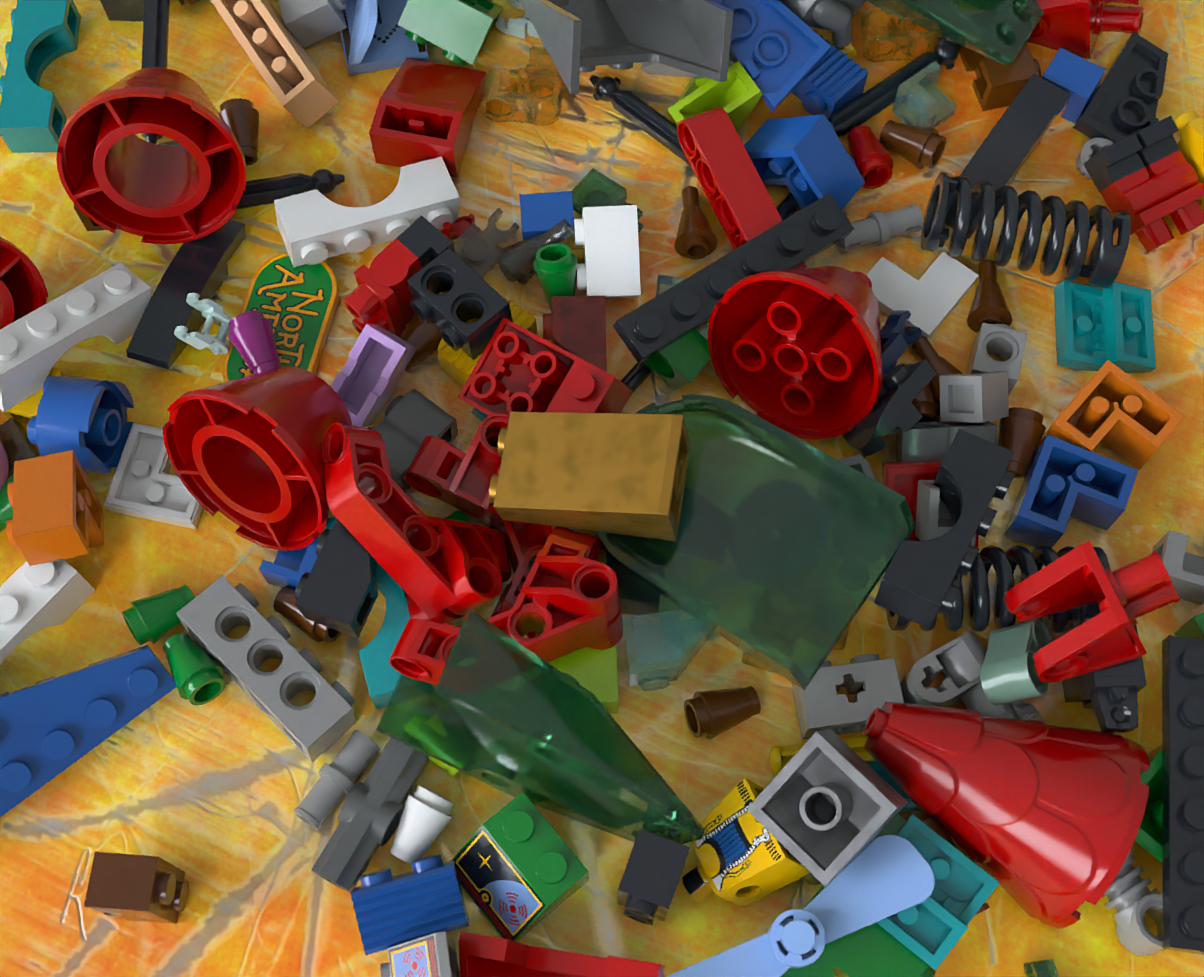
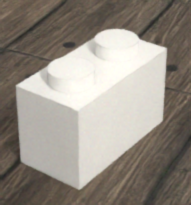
M637 205L583 207L582 219H574L575 246L583 245L584 263H577V290H585L586 300L639 297L641 295Z

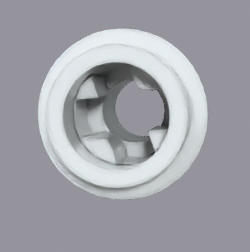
M419 785L414 795L408 794L390 853L409 864L423 857L453 818L449 813L454 803Z

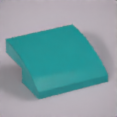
M1063 280L1054 288L1057 366L1098 371L1109 360L1125 373L1151 372L1156 369L1151 290L1119 282H1113L1107 289H1100Z
M912 814L896 836L908 840L930 865L934 873V889L925 901L876 923L936 970L968 929L967 925L998 886L999 881Z

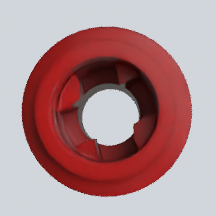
M861 125L853 128L848 133L847 139L850 156L854 159L856 168L865 181L862 187L866 189L879 188L885 185L892 177L893 159L869 126Z

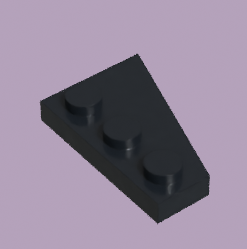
M1133 32L1125 41L1073 128L1091 139L1105 138L1116 143L1158 122L1159 119L1156 118L1158 99L1163 94L1168 53Z

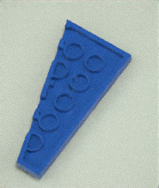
M148 645L89 664L88 667L58 677L47 678L36 682L32 686L11 693L0 694V817L177 687L174 678Z

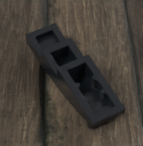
M1033 74L985 138L960 176L968 178L971 188L981 180L989 181L995 191L1001 186H1010L1019 169L1039 145L1045 131L1066 105L1071 94ZM957 197L945 220V224L952 229L956 221ZM980 202L970 221L967 236L969 239L977 230L980 222Z
M229 220L215 232L181 245L144 310L126 350L127 358L170 369L188 345L174 335L175 328L177 326H185L188 328L187 333L197 332L206 321L201 311L186 302L187 295L189 293H197L200 295L199 300L212 298L228 277V260L246 238L244 223Z

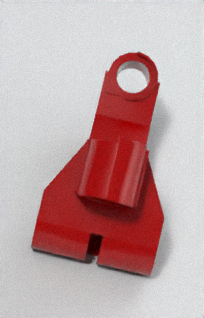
M503 413L492 414L483 420L466 453L440 438L425 436L403 477L404 481L415 490L437 498L498 528L500 532L505 534L508 556L514 575L510 584L507 583L491 617L513 608L529 574L528 564L535 561L539 550L543 549L549 534L553 531L550 525L502 520L494 509V504L489 501L490 481L493 474H499L502 457L498 455L497 448L494 447L498 445L501 428H508L510 415ZM537 631L528 632L523 638L532 639Z
M337 422L330 424L324 433L321 443V456L329 508L334 516L406 592L410 618L426 619L442 625L443 623L451 625L499 595L502 583L508 581L512 575L505 534L498 531V529L485 528L480 524L426 516L391 478L385 441L382 440V436L378 431Z
M556 526L551 534H549L543 549L539 550L513 608L464 629L447 623L442 625L426 619L412 618L408 620L389 658L390 665L397 672L413 680L424 681L460 694L470 695L481 692L584 647L597 650L612 648L622 638L624 628L616 573L608 565L598 562L601 539L569 528ZM531 631L542 632L536 638H523L525 634ZM464 659H476L470 666L457 667V664Z

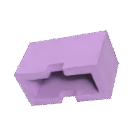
M365 325L348 355L349 359L341 372H338L331 384L333 390L339 395L348 409L352 424L357 427L364 428L373 425L417 349L380 325Z

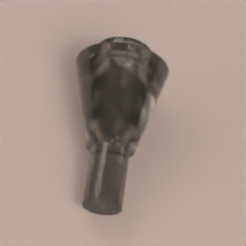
M563 219L544 234L540 233L501 248L499 250L501 260L498 261V265L504 276L512 283L518 281L520 284L526 285L535 274L533 262L536 259V252L545 245L565 241L574 234L572 226L566 219Z

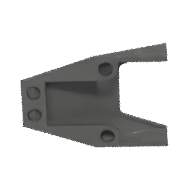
M520 0L570 94L579 93L580 72H593L598 65H608L614 69L633 68V63L656 62L715 81H727L734 11L712 0Z

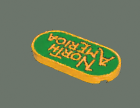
M287 252L267 260L252 277L240 314L257 310L263 313L264 318L271 320L281 367H299L316 375L339 302V289L335 275L325 261L314 265L304 264L293 267ZM230 341L228 346L229 352L225 355L222 367L224 382L254 375Z

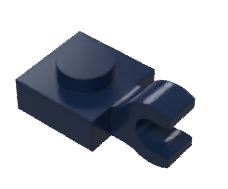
M908 310L893 311L880 330L882 378L896 366L897 360L909 347L908 344L915 343L922 334V330L918 327H907L904 330V324L911 316Z

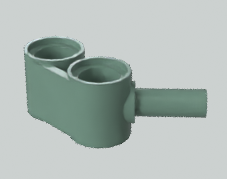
M1041 618L990 632L985 660L980 667V679L983 691L991 704L998 706L1047 693L1048 683L1039 680L1034 667L1035 661L1032 657L1039 649L1054 641L1048 625Z

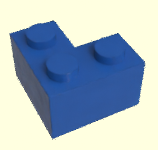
M824 114L767 119L744 144L764 185H786L801 209L830 193L842 210L865 183L856 168L854 159L847 153L836 135L834 126L826 119Z
M1047 435L1037 449L1027 470L1004 535L1035 548L1040 546L1052 548L1064 534L1070 516L1107 531L1125 511L1138 470Z

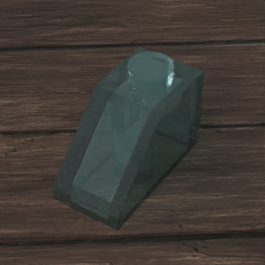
M719 605L622 617L624 628L622 640L629 687L640 685L641 690L653 691L668 687L670 685L669 681H676L717 629L720 616Z

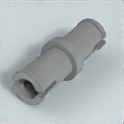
M916 204L882 213L879 210L870 212L865 219L851 222L854 230L849 236L837 242L835 246L840 253H844L872 243L876 246L887 244L889 238L922 230V213Z
M354 730L351 738L331 764H324L318 771L321 777L299 806L293 810L295 815L319 831L322 828L321 825L345 794L349 795L355 787V780L373 756L379 752V746L364 733Z

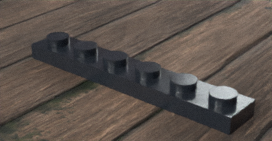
M830 193L619 318L613 327L638 364L707 323L710 320L715 305L720 301L725 292L741 279L762 272L795 269L849 236L854 227Z
M1169 635L1162 641L1163 949L1204 955V640Z

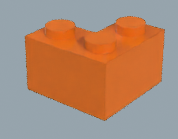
M1107 360L1054 420L1040 441L1039 446L1047 435L1094 452L1103 442L1140 470L1185 416Z
M73 450L14 462V482L8 483L7 488L9 501L13 508V519L7 520L6 531L10 545L13 549H20L29 566L89 554V547L104 544L103 507Z

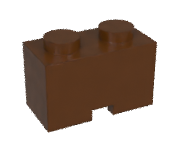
M1012 10L965 19L958 39L963 42V45L958 52L966 72L975 71L978 79L973 81L972 86L982 111L1007 107L1033 74L1041 77L1039 62L1037 59L1032 58L1027 46L1026 32L1022 26L1018 25Z
M94 852L84 907L96 912H104V915L119 920L176 924L178 911H184L187 905L189 882L187 879H184L185 872L158 856Z

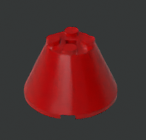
M820 266L757 273L741 279L732 285L715 305L708 325V348L711 361L719 380L733 399L738 395L750 408L757 412L753 417L754 419L785 435L801 439L819 440L834 438L851 431L856 424L871 412L877 402L882 386L880 312L877 299L871 290L872 283L868 276L859 271L851 272L837 266Z

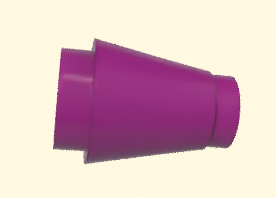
M255 310L242 313L229 322L228 327L231 332L228 338L253 374L281 368L271 320L264 318L261 311Z

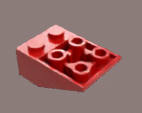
M406 58L380 97L369 131L376 163L403 167L442 156L450 176L458 178L487 72Z
M503 317L457 398L488 416L497 413L510 415V412L621 413L633 391L615 376Z

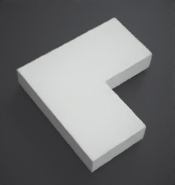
M945 252L938 256L919 280L884 257H881L867 274L871 280V290L877 299L879 310L887 316L895 310L910 311L911 316L906 320L904 327L920 328L922 330L920 338L927 337L928 340L973 287L979 276Z
M133 423L103 506L109 512L197 529L203 507L188 491L179 476L168 474L172 463L165 448L163 429Z

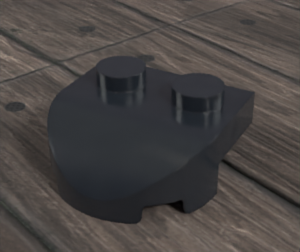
M922 360L908 367L901 363L882 378L880 394L871 412L856 424L851 431L842 435L857 455L860 454L863 457H867L884 449L885 442L882 439L883 436L890 432L894 434L899 429L907 432L923 417L912 404V401L937 374L927 360Z

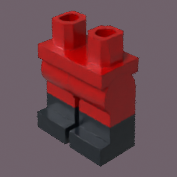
M1171 116L1103 148L1083 164L1111 213L1113 214L1118 210L1129 212L1131 217L1130 235L1135 233L1147 252L1174 239L1164 220L1168 216H1171L1180 235L1204 224V210L1199 202V199L1204 197V183L1199 184L1196 171L1185 160L1173 137L1179 130Z
M420 216L373 259L370 268L363 264L354 272L358 287L346 296L343 301L346 308L355 317L352 320V324L359 334H361L366 324L380 325L400 337L406 325H408L415 314L410 305V301L413 298L407 280L446 249L450 248L455 253L453 242L423 216Z

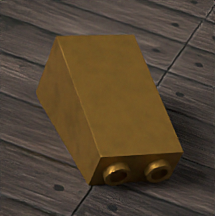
M510 412L508 428L502 427L498 437L497 450L498 455L502 457L499 474H493L490 481L489 501L494 504L493 507L502 520L677 541L691 447L684 416L676 414Z

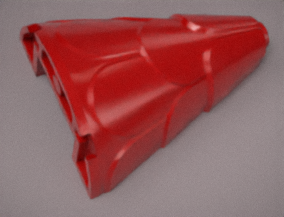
M885 701L882 709L877 707L873 710L863 731V735L868 737L864 748L924 814L932 815L974 862L980 863L991 876L999 881L1002 888L1030 917L1038 919L1041 923L1054 929L1066 928L1079 921L1081 913L1076 910L1085 901L1093 905L1097 904L1119 873L1141 825L1148 799L1149 786L1140 782L1141 770L1146 772L1150 768L1147 752L1139 743L1118 733L1047 725L1039 720L983 716L973 709Z

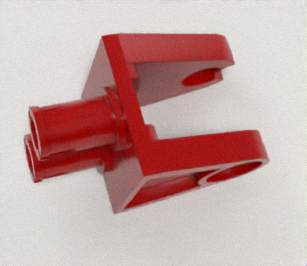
M1023 0L1016 3L1012 9L1018 25L1022 26L1026 32L1027 42L1057 51L1063 48L1081 58L1091 59L1098 35H1101L1102 32H1124L1131 34L1135 32L1139 35L1144 16V7L1107 5L1108 2L1139 5L1141 0ZM1024 15L1032 16L1038 19L1039 22L1027 23L1019 19V17Z
M1088 541L1018 583L1005 594L1004 602L1008 611L1016 615L1018 621L1034 620L1094 601L1100 604L1101 613L1034 653L1032 656L1035 661L1034 667L1040 681L1052 683L1066 680L1147 654L1133 626L1138 624L1136 618L1173 602L1180 601L1172 580L1157 551L1111 572L1110 568L1104 569L1091 542Z

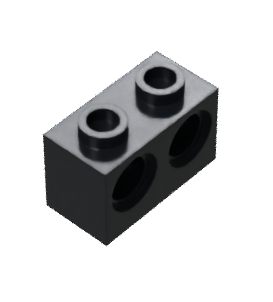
M450 248L446 249L407 280L413 298L410 301V305L416 315L425 323L432 321L440 328V335L448 346L454 351H458L461 348L472 360L484 352L503 317L513 322L509 302ZM449 291L445 294L437 295L440 292ZM473 318L479 319L478 321L473 323H465L466 321Z
M639 829L617 893V904L625 908L623 915L647 925H653L655 918L665 922L690 849L689 846Z

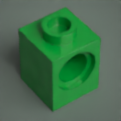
M695 329L643 362L667 385L676 390L691 383L710 360L708 340Z

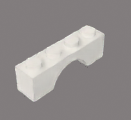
M442 156L400 167V177L394 191L386 199L371 206H342L327 199L317 189L274 200L277 226L293 267L304 264H318L326 258L348 252L358 253L370 246L394 241L420 216H423L438 230L443 229L444 222L453 223L459 217V195Z
M120 262L0 329V409L5 412L42 390L44 382L54 364L77 343L94 336H106L117 345L133 336L151 299V288Z
M64 559L29 566L26 561L0 587V665L21 642L32 634L49 626L62 625L95 591L83 576Z

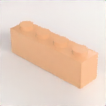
M211 0L282 107L307 128L340 102L297 39L285 26L283 19L269 0Z

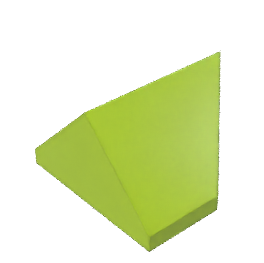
M737 61L728 67L727 81L719 82L702 76L692 78L677 102L668 108V111L678 124L683 119L715 107H722L738 133L761 98L762 93L741 63Z

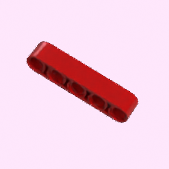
M715 107L678 122L677 135L682 150L733 250L783 221L732 121L722 107ZM803 263L802 265L798 266V267L795 268V269L807 268V267H806L805 263Z

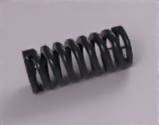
M940 172L936 178L922 226V250L934 252L938 247H943L945 241L948 240L949 229L944 228L947 214L957 197L956 221L948 249L951 256L958 257L962 254L971 218L980 202V222L975 234L971 257L974 261H983L989 250L994 222L1004 205V223L994 254V263L997 266H1006L1010 261L1016 241L1018 224L1027 210V226L1017 256V268L1026 272L1033 266L1039 248L1042 226L1047 217L1051 215V228L1040 259V273L1044 276H1052L1056 271L1063 251L1066 228L1074 218L1075 229L1064 257L1063 278L1068 281H1074L1078 276L1084 277L1089 285L1106 289L1115 281L1122 267L1129 244L1131 217L1128 211L1118 210L1111 215L1106 206L1095 205L1088 209L1083 201L1072 200L1064 204L1063 200L1055 195H1049L1041 201V197L1036 191L1026 190L1018 196L1017 191L1012 186L1004 185L995 191L989 181H978L971 188L967 177H950L946 172ZM1096 225L1098 236L1091 250L1088 264L1084 265L1090 231ZM1116 228H1118L1117 243L1114 246L1113 234Z
M892 544L889 548L885 573L899 544ZM996 545L984 547L980 553H977L969 570L971 579L968 613L972 629L975 632H982L988 627L990 618L988 573L991 565H993L996 573L994 620L996 627L1001 629L1015 624L1016 615L1008 611L1004 602V596L1015 586L1014 571L1017 565H1019L1022 572V582L1041 570L1043 564L1046 567L1075 547L1067 546L1061 548L1057 553L1048 546L1037 547L1032 552L1023 546H1013L1006 552ZM1093 547L1104 569L1110 568L1104 550L1100 547ZM958 572L952 584L961 589L948 616L943 614L945 627L950 632L958 631L963 622L964 598L961 579L963 574ZM1094 601L1045 616L1046 624L1052 633L1064 631L1068 620H1072L1075 628L1084 618H1093L1101 613L1100 604ZM886 609L887 621L892 631H904L907 629L909 621L912 620ZM937 616L930 629L919 624L920 628L923 631L933 630L936 626Z

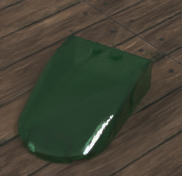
M698 394L682 395V400L668 402L659 406L652 403L640 409L634 414H676L684 416L691 447L677 541L596 531L599 539L625 568L724 639L805 691L889 567L901 541L907 540L916 527L906 497L741 406L719 397Z

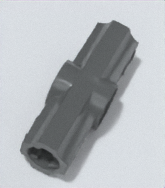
M391 736L364 783L359 782L347 796L339 812V825L313 866L312 871L335 886L351 893L355 886H357L360 877L366 871L379 845L384 846L396 831L405 807L403 804L428 764L429 757L406 741Z

